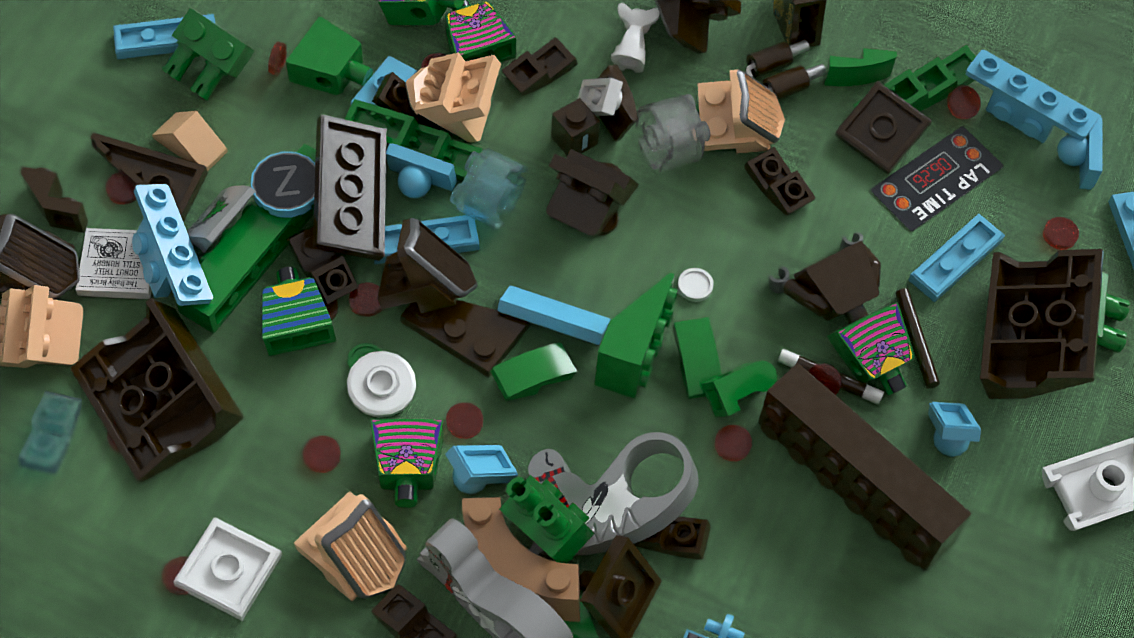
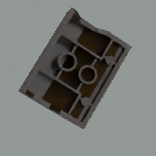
M1103 249L1058 250L1048 261L1018 262L1001 252L993 253L980 380L989 399H1027L1094 381L1104 257Z
M153 298L146 302V317L127 334L102 340L70 368L138 482H144L214 444L245 418L176 309Z

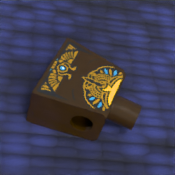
M827 0L773 1L774 16L783 38L789 46L804 40L808 42L809 47L821 44Z

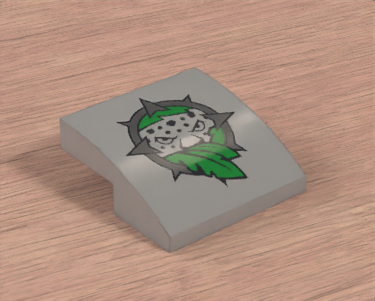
M231 186L221 191L187 230L192 245H195L205 253L256 191L250 186Z

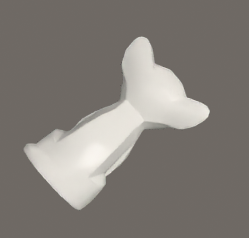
M620 3L618 5L619 18L624 22L627 31L620 45H617L615 52L611 54V61L615 65L617 64L621 71L627 68L633 69L636 73H642L646 53L644 34L648 32L651 25L656 23L660 13L658 8L647 11L637 8L630 9L626 4Z

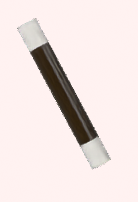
M783 349L779 356V363L791 368L799 363L815 378L879 405L884 394L882 390L786 349Z

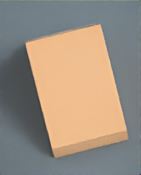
M198 111L177 112L152 134L153 139L180 158L206 166L207 172L228 152L226 146Z

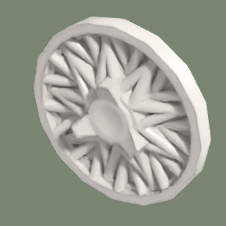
M387 351L371 352L359 358L351 367L347 378L348 395L354 406L364 414L377 418L392 417L403 411L412 401L416 390L415 373L409 363L398 354Z

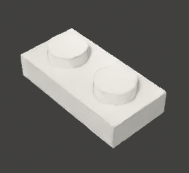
M613 78L583 79L578 99L581 98L595 116L614 115L622 101L621 88L623 82Z

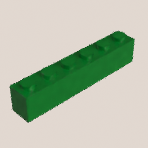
M304 143L297 151L315 162L316 149ZM255 201L249 202L245 206L241 218L233 227H228L223 232L217 246L211 253L207 252L199 261L213 299L209 304L183 306L177 304L179 313L214 334L288 246L286 239L297 234L313 216L314 204L311 205L312 208L305 214L289 218L276 217L269 214V211L265 210L262 206L260 208Z

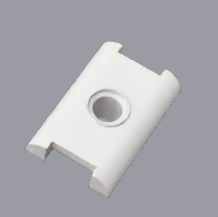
M1134 437L1043 467L1042 477L1046 489L1054 487L1068 514L1063 521L1068 529L1075 531L1134 511ZM1103 477L1112 480L1115 486L1108 484Z

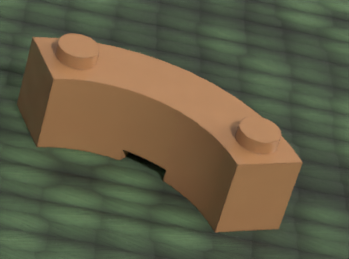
M500 497L462 498V513L465 527L476 538L478 549L487 558L492 568L501 576L537 594L555 610L563 621L580 622L578 564L551 561L536 555L524 547L513 536L505 523L503 513L499 510L501 507Z

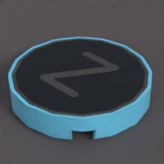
M282 151L267 156L257 164L252 172L251 188L256 191L253 194L256 204L260 208L262 206L265 210L269 211V214L276 217L291 218L305 214L312 208L311 205L314 204L315 162L308 156L298 152Z

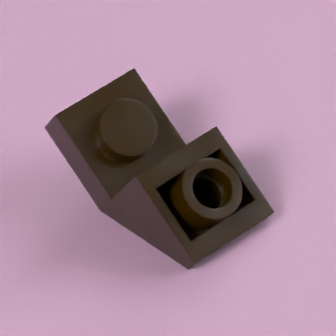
M22 166L20 173L26 189L49 226L84 233L88 224V218L83 204L73 198L62 197L63 189L57 172H52L44 167H37L35 169Z
M313 225L286 239L301 271L307 278H314L321 297L326 304L359 288L342 255L313 248Z

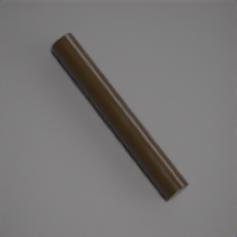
M900 289L895 292V296L925 386L928 389L935 388L940 385V381L909 289Z

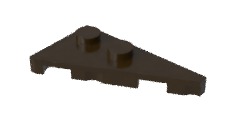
M94 132L90 137L91 146L134 187L136 185L167 184L184 223L208 174L206 166Z

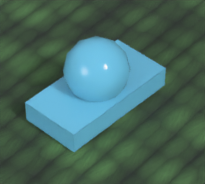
M1099 115L1097 122L1084 140L1081 141L1067 134L1058 143L1057 153L1059 159L1067 165L1080 166L1079 188L1092 190L1102 173L1101 115Z
M393 143L389 144L386 150L387 163L390 170L399 173L397 180L398 188L404 195L416 199L425 196L430 190L431 184L453 191L457 183L453 164Z
M929 403L928 416L936 428L934 445L939 452L950 457L960 456L968 449L970 441L980 442L981 428L965 404Z
M501 445L452 446L445 453L453 467L452 478L455 486L461 492L467 494H475L483 490L487 484L509 483L518 476L515 467Z

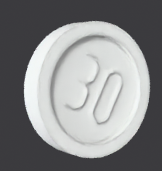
M687 269L679 277L678 291L688 301H704L712 293L713 279L703 269Z

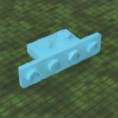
M981 50L966 70L965 74L968 77L993 90L986 111L1042 143L1047 140L1054 126L1082 141L1099 118L1098 113L986 50Z
M167 184L136 185L134 194L142 212L143 220L137 232L133 235L132 247L135 254L139 256L143 266L144 279L150 285L154 298L168 297L172 290L176 302L180 306L209 304L213 299V295L169 186Z

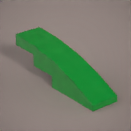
M966 44L942 61L939 57H936L915 72H912L910 69L904 71L884 84V86L918 111H922L975 81L965 73L976 55ZM860 101L853 104L854 109L860 103Z
M353 100L345 117V120L386 129V150L389 144L393 143L453 164L456 179L472 184L485 156L482 148L453 140L447 132L418 124L412 116L360 100Z

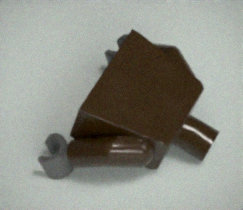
M856 232L853 234L852 242L848 241L845 236H842L840 251L793 274L794 278L790 279L789 270L786 267L778 268V276L781 279L777 280L769 275L768 285L772 292L778 294L785 293L817 316H822L826 321L844 314L848 323L851 324L867 316L868 313L863 304L879 296L878 287L880 286L881 262L864 245L863 235Z

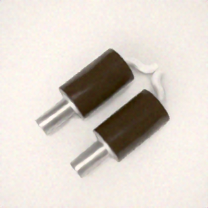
M804 40L789 46L783 41L748 54L746 57V73L751 77L757 78L789 66L793 63L794 56L809 51V44ZM823 64L806 70L803 66L799 65L765 78L763 85L772 90L777 99L780 100L808 89L811 80L826 75V68Z

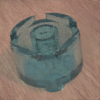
M491 148L484 149L480 154L473 151L465 164V170L468 172L463 183H459L455 187L450 202L456 204L459 212L497 230L505 223L499 220L504 212L511 214L526 183V179L521 177V173L528 172V168Z

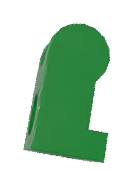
M759 360L735 367L702 383L701 386L714 416H730L740 411L737 400L749 394L766 392L776 383L777 373L771 363Z

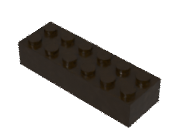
M799 363L795 364L767 390L758 420L763 433L771 440H777L781 443L795 462L805 465L816 474L817 480L823 487L834 490L843 498L845 505L850 511L857 515L861 514L870 522L874 531L882 539L890 540L896 545L910 564L919 566L926 572L955 543L972 513Z

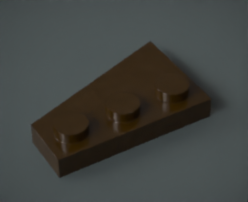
M456 300V305L423 313H421L417 302H412L400 315L402 324L487 378L492 375L491 369L505 359L530 327V322L461 300Z

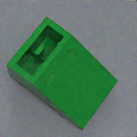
M669 272L610 320L598 350L594 386L633 399L636 398L640 387H647L653 369L651 366L654 357L657 358L660 353L665 327H669L675 310L673 306L678 289L673 288L674 273Z

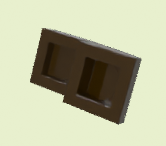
M554 37L534 54L527 50L501 71L523 96L550 84L577 66L578 63L573 54L557 37Z
M616 64L607 66L598 77V79L613 78L623 82L621 88L622 101L619 108L615 111L614 115L599 116L615 142L620 141L637 121V110L632 92L623 73Z
M397 584L371 610L372 615L396 638H458L455 632L428 612L426 605L400 584Z

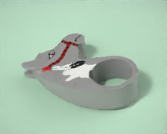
M661 432L643 434L630 441L593 485L586 484L580 477L571 473L562 456L552 449H545L535 454L528 467L529 475L531 474L539 483L547 479L563 493L558 500L567 508L573 502L590 517L585 524L595 534L576 555L606 552L616 535L628 537L634 544L656 534L680 516L694 498L698 488V472L688 449L676 437ZM666 453L674 455L684 462L683 476L678 485L669 493L659 497L643 496L641 499L633 495L631 488L632 475L636 467L647 457ZM533 542L530 548L531 552L545 559L551 558L541 547Z
M449 519L425 542L426 548L420 552L421 556L416 560L446 586L447 590L455 596L460 605L472 615L492 638H573L568 626L549 604L531 590L501 576L492 568L487 558L478 549V542L474 535L456 519Z

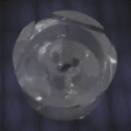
M679 95L639 107L637 111L636 128L642 127L643 138L638 139L639 146L646 162L652 169L660 168L659 172L695 163L702 159L705 142L710 140V129L705 121H701L692 95Z

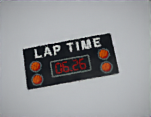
M961 126L871 188V192L910 231H914L1002 169L1004 165L965 127Z

